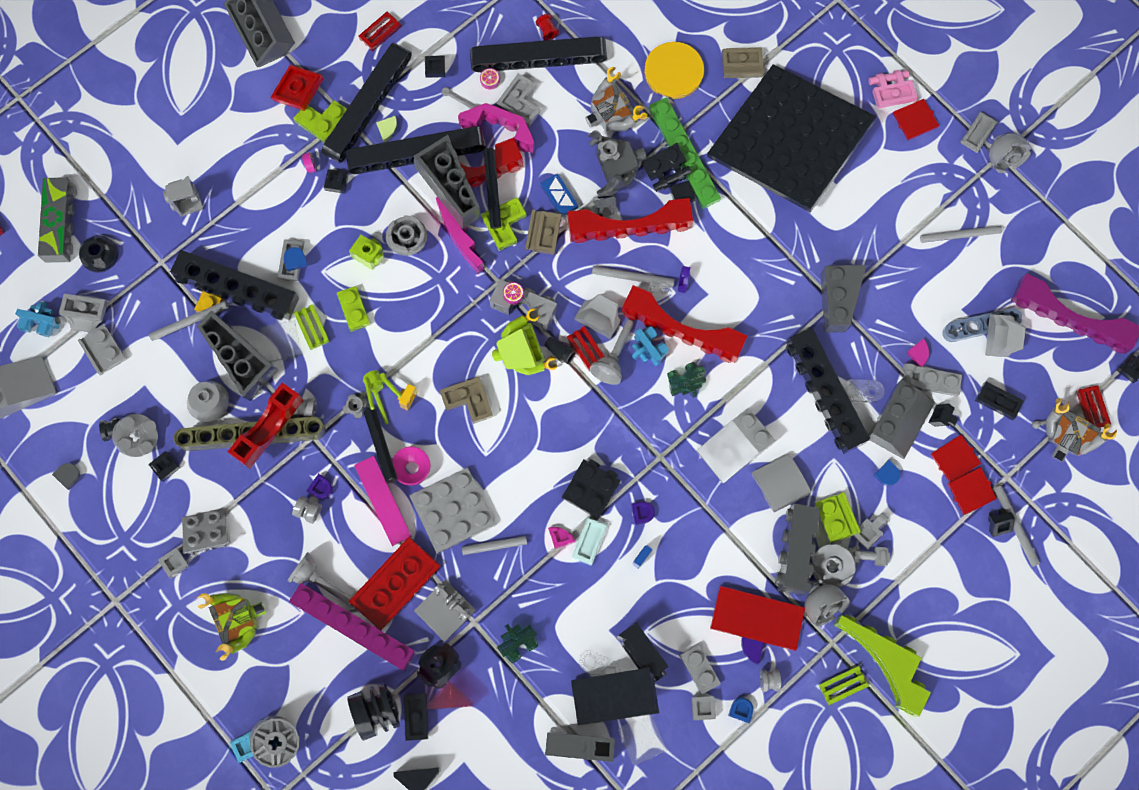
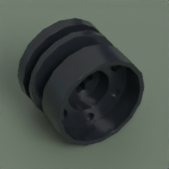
M385 682L378 684L380 695H378L374 686L370 687V699H367L362 691L347 696L350 713L362 741L378 736V724L381 725L385 732L390 731L388 720H390L394 729L400 727L398 707L393 694L389 691Z

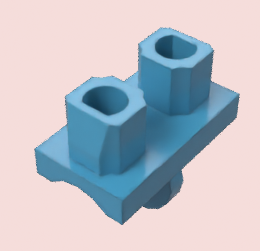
M39 301L37 306L31 305L30 311L17 308L15 313L19 317L17 324L19 330L30 333L33 324H39L36 333L48 338L54 328L59 329L61 323L55 322V318L50 317L53 310L47 309V303L44 301Z
M652 326L644 330L640 328L636 330L634 339L637 343L632 345L636 351L632 355L633 359L641 358L644 363L650 359L655 367L661 364L662 358L669 352L668 347L663 342L655 347L652 345L651 341L657 337V333Z

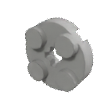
M140 414L125 416L115 424L112 431L114 445L120 450L119 452L128 457H141L149 454L155 447L158 439L155 422ZM135 430L140 434V438L136 442L130 437V433H134Z
M827 544L818 549L814 554L812 565H814L813 575L820 584L842 587L852 580L856 572V560L848 548L841 544ZM830 560L839 563L838 571L828 568Z

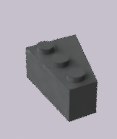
M867 265L825 266L820 275L825 333L846 332L850 327Z

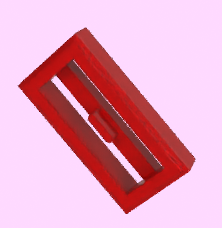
M386 11L358 35L359 40L363 41L373 52L399 30L401 24ZM389 19V21L385 25L381 26L386 20ZM376 30V32L370 38L367 39V37Z
M583 326L580 330H576L573 334L568 335L567 340L574 347L573 349L576 350L577 355L588 372H590L591 365L574 341V338L578 339L593 363L597 359L581 334L585 336L599 359L605 356L585 326Z
M1098 385L1076 391L1086 421L1099 428L1104 427L1106 424H1111ZM1091 391H1093V394H1094V397H1095V400H1096V403H1097V406H1098V409H1099V412H1100V415H1101V418H1102V421H1103L1102 423L1100 422V419H1099V416H1098V413H1097V407H1096V404H1095L1094 401H1093V398H1092V395H1091Z

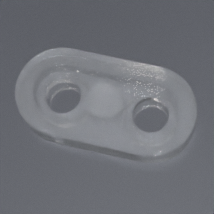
M852 379L846 381L843 385L851 402L875 403L885 393L883 385L875 380ZM848 389H853L854 395L849 394ZM869 390H874L875 396L870 395Z
M586 650L579 657L580 668L592 676L606 675V668H612L613 673L621 672L618 663L594 650ZM591 657L594 660V663L591 666L587 665L585 662L586 658Z

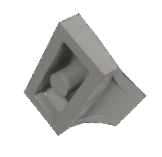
M64 294L59 314L67 320L71 330L91 332L102 322L108 302L102 299Z
M600 294L591 300L584 301L574 318L577 322L610 340L621 323L618 316V304Z
M990 314L985 355L1008 357L1011 353L1023 350L1026 327L1016 322L1013 316Z

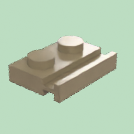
M762 48L722 49L723 78L763 77Z
M532 210L525 246L526 251L532 250L538 253L555 255L561 214Z

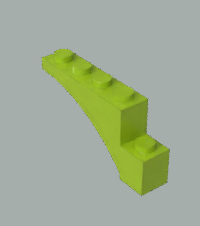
M845 614V616L837 617L834 626L846 632L860 643L882 670L896 701L894 707L913 717H920L931 692L925 689L926 686L915 680H913V683L911 682L922 657L916 655L917 651L908 646L903 648L897 645L895 639L886 635L882 637L876 634V629L868 625L863 627L857 624V619Z

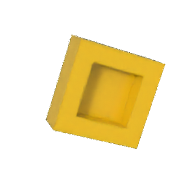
M202 291L194 310L198 313L223 302V299Z
M410 384L407 385L406 389L402 388L400 391L401 397H398L400 407L408 411L417 394L416 387Z

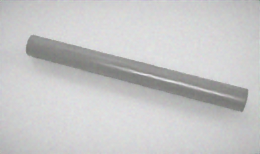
M1000 225L920 235V242L927 243L1001 234L1002 227Z
M593 266L592 274L669 287L674 286V279L597 266Z
M223 301L149 333V338L151 341L178 331L203 320L210 311L217 314L228 309V304L226 301Z
M1002 486L993 488L1005 513L1012 512L1015 517L1013 530L1031 566L1039 565L1040 562Z

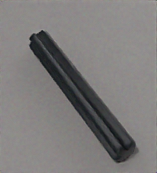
M494 148L484 149L490 228L498 229L501 228L495 150Z
M368 407L363 412L385 482L392 484L398 480L376 409L371 410Z

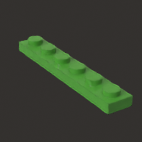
M667 97L650 104L648 109L668 146L670 147L678 143L687 162L680 167L681 169L687 166L690 167L692 173L685 177L687 181H690L693 193L701 208L704 209L720 202L721 197Z

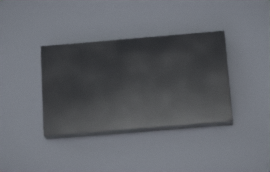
M652 667L571 680L578 725L660 713Z

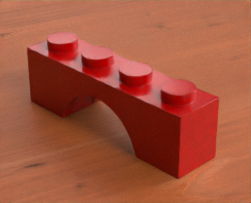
M514 137L495 144L497 179L505 173H514L523 167V157ZM459 162L471 187H478L486 181L485 165L468 167Z
M282 382L268 399L267 407L258 422L249 431L241 434L227 452L251 469L304 401L302 397Z

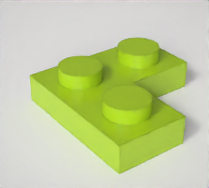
M334 100L322 115L308 105L305 111L300 110L293 119L294 122L325 143L347 109Z
M518 197L500 205L501 228H490L489 210L481 214V218L498 251L517 243L510 225L526 218V212Z

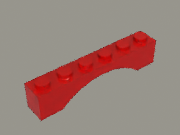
M690 198L669 200L656 212L634 220L609 219L597 215L588 209L567 211L570 242L575 241V243H584L591 239L603 241L609 237L622 239L628 235L645 236L648 233L654 232L665 234L672 230L684 232L690 229L693 223Z
M632 285L622 306L621 313L630 320L637 319L643 322L646 327L652 326L653 329L662 330L664 335L668 337L675 336L686 345L700 347L702 352L720 356L719 358L727 363L736 362L747 339V335L729 327L718 330H702L683 325L663 311L652 293L635 285Z

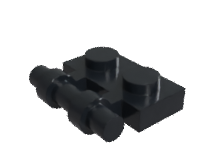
M678 143L642 161L651 181L656 178L659 179V182L653 184L656 192L669 188L670 184L678 180L682 181L686 179L685 176L692 173L689 166L683 169L680 167L687 161ZM673 169L675 170L674 174L665 178L664 174Z

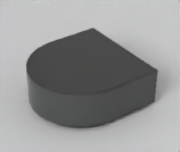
M66 463L61 465L52 475L67 490H70L78 482L80 470L75 465Z

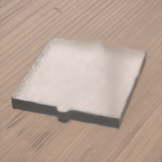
M295 320L282 323L276 322L274 325L261 328L267 358L270 362L283 359L287 361L288 358L303 355Z
M647 715L638 720L633 719L631 723L618 728L633 766L647 759L651 761L652 757L667 751L652 715Z

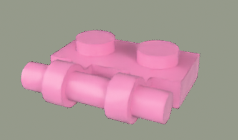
M894 70L893 73L885 75L879 73L875 77L869 78L870 86L876 84L879 86L875 87L872 91L877 109L915 102L917 100L913 81L904 82L905 78H909L908 70ZM894 81L895 84L887 85V82Z

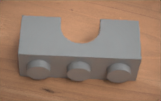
M499 279L489 300L490 307L507 315L518 304H524L530 309L535 308L534 311L529 313V316L532 319L539 316V319L528 321V324L531 323L533 326L547 331L557 310L555 300L548 296L541 297L536 295V292L532 289L524 288L523 300L518 304H509L503 298V289L508 283L513 281Z

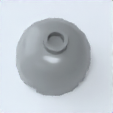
M1017 133L1002 134L996 137L989 150V160L998 173H1006L1008 171L1005 168L1014 166V169L1021 166L1030 157L1031 153L1029 150L1032 147L1024 137Z
M815 585L811 588L804 606L811 622L819 627L835 619L833 615L838 611L842 614L849 606L850 600L835 585Z

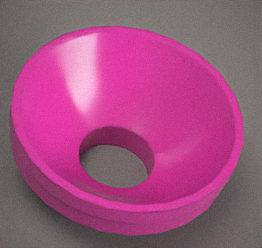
M409 446L400 449L394 455L392 461L398 477L397 481L409 486L418 485L428 477L431 464L428 455L422 449ZM412 462L416 463L418 471L415 474H408L406 466Z

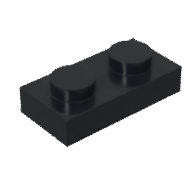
M987 381L982 384L975 399L976 402L1012 421L1016 418L1024 402L1022 399Z
M427 693L404 695L405 741L429 739Z

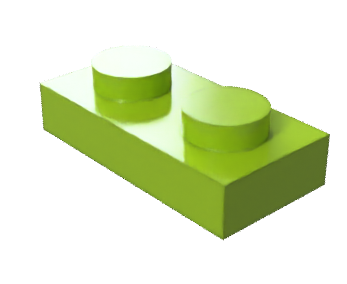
M354 286L337 292L350 332L370 326L357 287Z

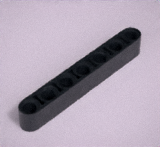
M603 37L475 46L470 49L471 70L478 73L488 68L495 69L496 71L595 64L605 62L608 59L606 40Z
M395 42L390 44L323 144L322 154L338 163L344 161L346 158L345 152L352 149L408 65L412 56L410 50Z
M479 126L352 148L345 152L348 172L350 174H362L414 164V155L446 135L449 136L457 156L482 152L486 149L483 129Z

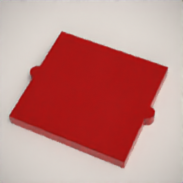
M924 98L893 111V115L899 124L898 128L903 131L907 140H911L939 127L933 115L934 112L930 110Z
M962 435L930 454L939 466L938 470L943 472L949 482L965 475L981 464L973 452V447L967 444Z
M981 467L947 483L954 496L953 500L957 502L963 515L997 499L990 486L991 482L987 480Z

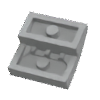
M790 454L752 472L753 479L763 492L764 499L774 513L811 494L806 480Z

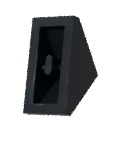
M441 768L393 772V777L408 790H426L441 772Z

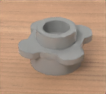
M608 140L598 144V149L601 153L600 160H617L620 154L617 152L618 143L616 141Z
M351 394L348 396L346 405L343 406V411L346 414L354 415L355 418H361L363 416L362 411L367 407L368 402L366 399H360L355 394Z

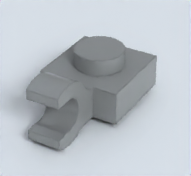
M882 512L873 522L867 518L859 526L861 533L852 536L869 550L883 536V532L880 529L889 522V517Z

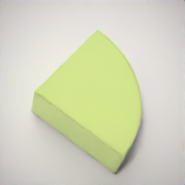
M393 116L376 122L385 143L392 138L397 128L396 117Z

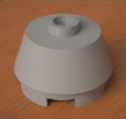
M404 215V217L393 220L389 224L386 231V241L390 249L395 253L411 256L419 252L426 244L427 230L424 224L417 218Z
M200 382L191 388L187 396V409L199 421L211 422L217 420L228 409V392L218 382Z

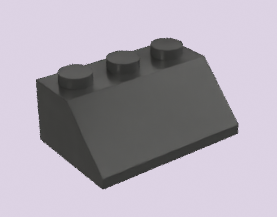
M900 380L894 386L868 434L871 439L870 441L904 460L933 405L919 389Z

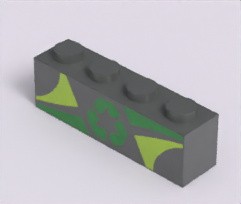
M68 177L43 178L38 257L45 263L70 262V255L73 254L71 236L74 235V225L72 218L76 213L73 202L74 197L77 195V190Z

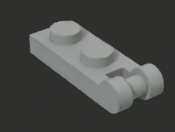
M914 364L903 365V372L905 373L904 378L901 380L915 388L955 397L960 395L962 375L918 367ZM913 374L918 375L917 380L912 379Z

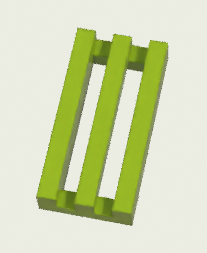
M313 304L309 305L308 308H302L301 311L293 312L310 351L330 342ZM309 312H312L322 334L323 340L321 341L310 320ZM304 315L316 343L312 344L300 316Z
M859 666L818 685L828 705L869 687L864 680V675L860 672ZM856 673L857 677L826 691V686ZM860 681L861 685L830 699L829 695Z

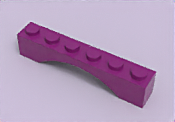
M1027 273L1019 280L1011 298V301L1016 303L1018 307L1029 309L1039 317L1049 318L1055 324L1062 327L1066 326L1078 335L1090 337L1095 343L1105 344L1117 353L1126 354L1132 350L1139 337L1138 324L1125 318L1098 320L1079 315L1062 304L1051 292L1046 282Z
M300 583L289 600V603L403 671H406L416 654V651Z

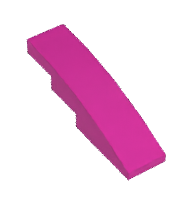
M436 197L440 216L452 242L463 258L479 274L484 269L483 261L474 253L476 250L475 242L465 233L468 231L467 226L462 229L439 198Z
M372 456L355 464L356 471L392 547L405 541L408 537L412 538L375 457Z

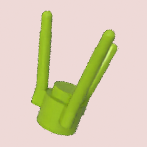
M373 370L366 373L363 377L370 409L374 410L375 408L373 392L384 423L388 424L389 421L378 392L383 389V384L385 383L397 397H401V394L387 379L385 373L380 374L378 370Z

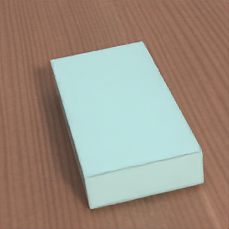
M587 517L572 558L592 566L608 525Z

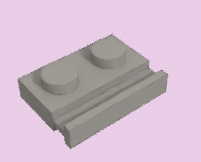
M105 324L89 332L84 338L78 339L79 344L100 376L105 371H109L127 360Z

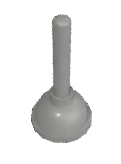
M626 320L611 354L600 358L591 365L590 372L598 380L611 385H617L621 382V367L618 363V357L634 325L632 320Z
M307 552L287 581L290 583L293 581L298 584H303L307 581L312 584L314 582L351 608H354L348 602L352 598L351 596L319 576L320 573L316 571V562L310 556V553Z

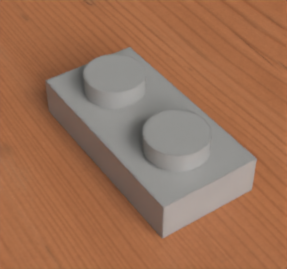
M700 645L679 655L701 695L721 684Z

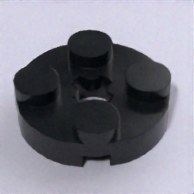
M442 643L444 646L439 647L436 645L431 646L419 659L418 664L420 668L419 671L417 670V676L429 687L443 688L461 668L462 664L457 651L447 643Z

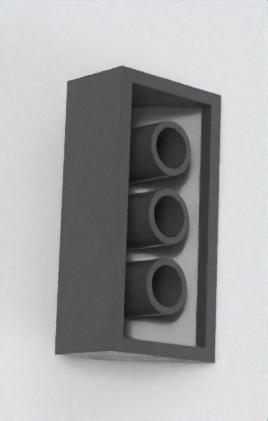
M226 0L224 2V6L256 67L260 68L284 57L295 44L273 0Z

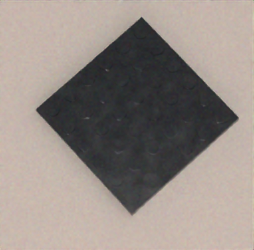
M772 64L710 148L707 157L811 213L876 122L877 116Z

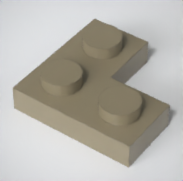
M480 377L439 390L446 411L467 405L473 424L493 418Z

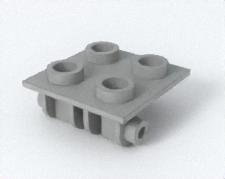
M225 508L182 517L184 554L190 553L194 555L202 551L207 552L208 548L213 551L214 547L226 548L227 545L231 544L230 537L227 536Z
M444 580L434 588V591L414 611L445 642L476 610Z

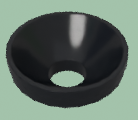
M102 235L92 236L82 243L79 249V258L83 266L89 271L105 272L116 263L118 248L108 237ZM94 245L101 247L97 255H91L89 252L90 248Z

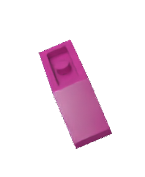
M488 103L459 113L458 121L462 128L480 127L483 119H486L490 124H499L509 131H517L514 140L519 151L524 153L534 152V140L523 117Z

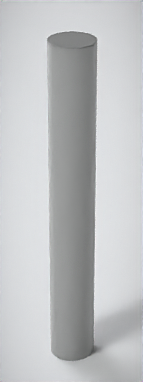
M526 536L464 546L462 547L463 555L521 546L526 545L527 540Z

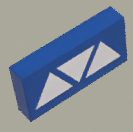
M558 173L540 183V186L558 214H561V218L567 215V211H575L579 208V205Z

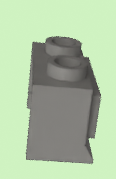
M186 176L183 180H176L165 185L166 191H163L164 198L170 204L172 211L176 210L180 217L204 210L199 192L189 176Z

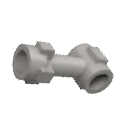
M857 546L849 548L854 555L856 563H859V559L873 560L875 566H888V562H890L888 548L875 547V552L860 551Z

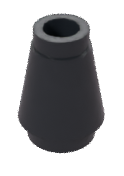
M552 336L545 342L544 347L561 363L569 364L576 355V350L573 349L572 345Z

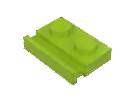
M844 492L815 502L816 508H820L819 516L831 544L861 533Z

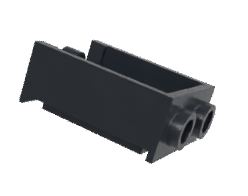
M637 622L617 636L616 639L622 642L621 646L638 669L652 667L654 682L667 674L665 669L669 666Z

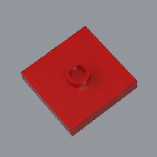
M289 65L272 93L271 99L305 111L324 78L321 74Z

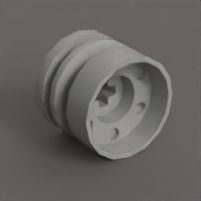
M267 716L260 719L253 726L249 735V746L254 758L261 765L269 768L281 767L288 764L295 757L299 748V735L296 728L286 718ZM274 736H277L281 743L276 744L275 748H272V745L268 742L273 740Z

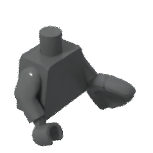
M597 130L592 131L588 135V137L593 138L589 142L590 146L598 145L600 142L614 140L618 143L617 152H619L620 156L617 160H600L601 153L598 146L596 147V156L607 182L603 188L597 191V194L600 196H612L621 187H628L638 173V162L647 159L644 148L633 151L629 141L623 142L622 140L602 136Z

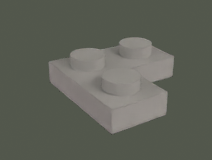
M518 73L496 102V107L523 117L527 126L530 127L540 113L539 107L526 100L534 89L535 83Z

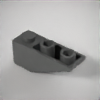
M547 732L545 755L613 762L615 738Z

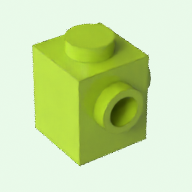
M361 234L349 250L354 260L371 270L375 266L380 265L384 258L381 244L373 238L369 240Z

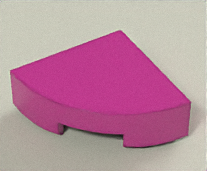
M924 339L907 352L908 356L918 367H922L929 356L928 345Z
M559 527L548 528L555 549L575 543L574 537L565 529Z

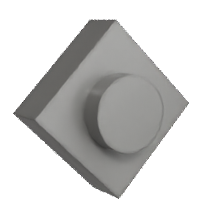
M177 547L158 559L171 579L190 567Z
M714 696L691 698L693 720L716 719Z

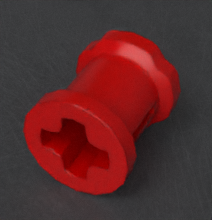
M544 14L538 17L535 23L543 33V40L548 41L557 37L559 30L554 27L551 14Z

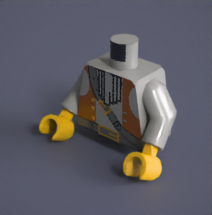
M616 67L608 68V78H604L592 97V113L585 117L590 128L600 123L604 131H627L638 122V119L644 120L647 118V113L645 112L640 115V111L644 110V107L638 105L633 108L616 82L613 83V80H618L621 77V72H617L613 77L612 73Z
M1061 398L1056 399V407L1052 409L1046 419L1048 441L1057 446L1051 457L1060 462L1064 461L1068 452L1076 456L1085 455L1100 447L1108 439H1114L1117 435V429L1112 433L1107 431L1110 429L1111 424H1106L1103 432H1100L1101 428L1068 411L1070 408L1069 401L1061 406Z

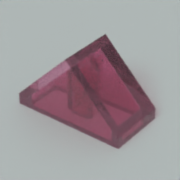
M448 681L427 704L428 710L473 707V702L451 681Z

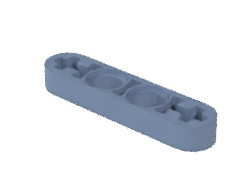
M1009 308L950 322L944 327L942 336L948 342H958L987 335V319L990 318V314L1011 315L1016 318L1015 321L1019 324L1022 322V314L1018 309ZM968 323L976 324L977 332H970L967 328ZM962 327V331L958 332L955 337L948 332L951 328L953 331H956Z

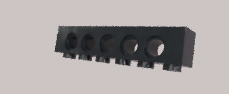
M183 250L179 251L170 271L175 277V281L182 285L189 283L201 292L208 290L213 292L214 296L225 299V297L232 299V302L239 306L246 304L251 306V309L256 312H268L273 318L281 321L283 318L290 321L299 301L295 291ZM200 270L197 276H192L194 271ZM214 277H219L216 283H211ZM233 284H239L237 289L230 290ZM252 291H258L255 297H249ZM271 298H277L276 303L268 304Z
M810 328L790 337L786 343L787 353L790 357L794 358L796 362L795 367L799 375H803L809 394H813L816 400L815 406L820 413L822 412L825 418L826 428L832 431L835 437L834 443L836 447L845 454L865 445L871 439L814 330ZM802 351L809 352L811 358H805L802 355ZM812 369L818 370L821 377L814 376ZM821 388L829 389L830 395H824ZM831 406L838 407L840 414H834ZM841 425H847L850 433H844L841 430Z

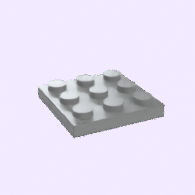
M468 467L409 495L437 554L496 526Z

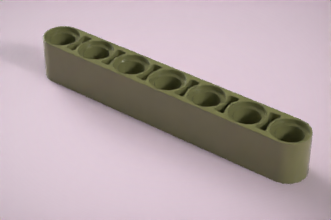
M317 417L292 418L287 421L270 444L319 440L324 437L326 428ZM257 422L181 428L175 432L173 439L175 444L184 451L230 448L241 434L249 431ZM314 424H319V430L315 433H311V426ZM298 426L297 433L293 435L288 433L291 427ZM228 432H233V437L230 440L224 439ZM206 434H212L210 441L203 442ZM189 435V442L182 444V439Z

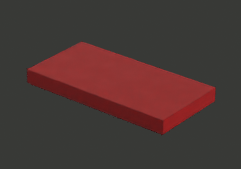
M408 537L348 602L377 629L382 631L441 565L414 540Z
M720 586L710 629L796 651L805 608Z

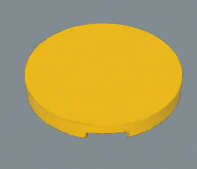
M666 42L655 47L649 53L645 62L644 75L647 84L655 93L672 97V99H680L691 95L698 89L704 75V64L698 52L691 46L681 42Z

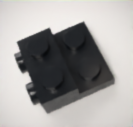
M583 459L561 499L599 520L621 480L617 479L619 475L614 471L608 469L605 472L600 469L598 462L592 459L588 461Z

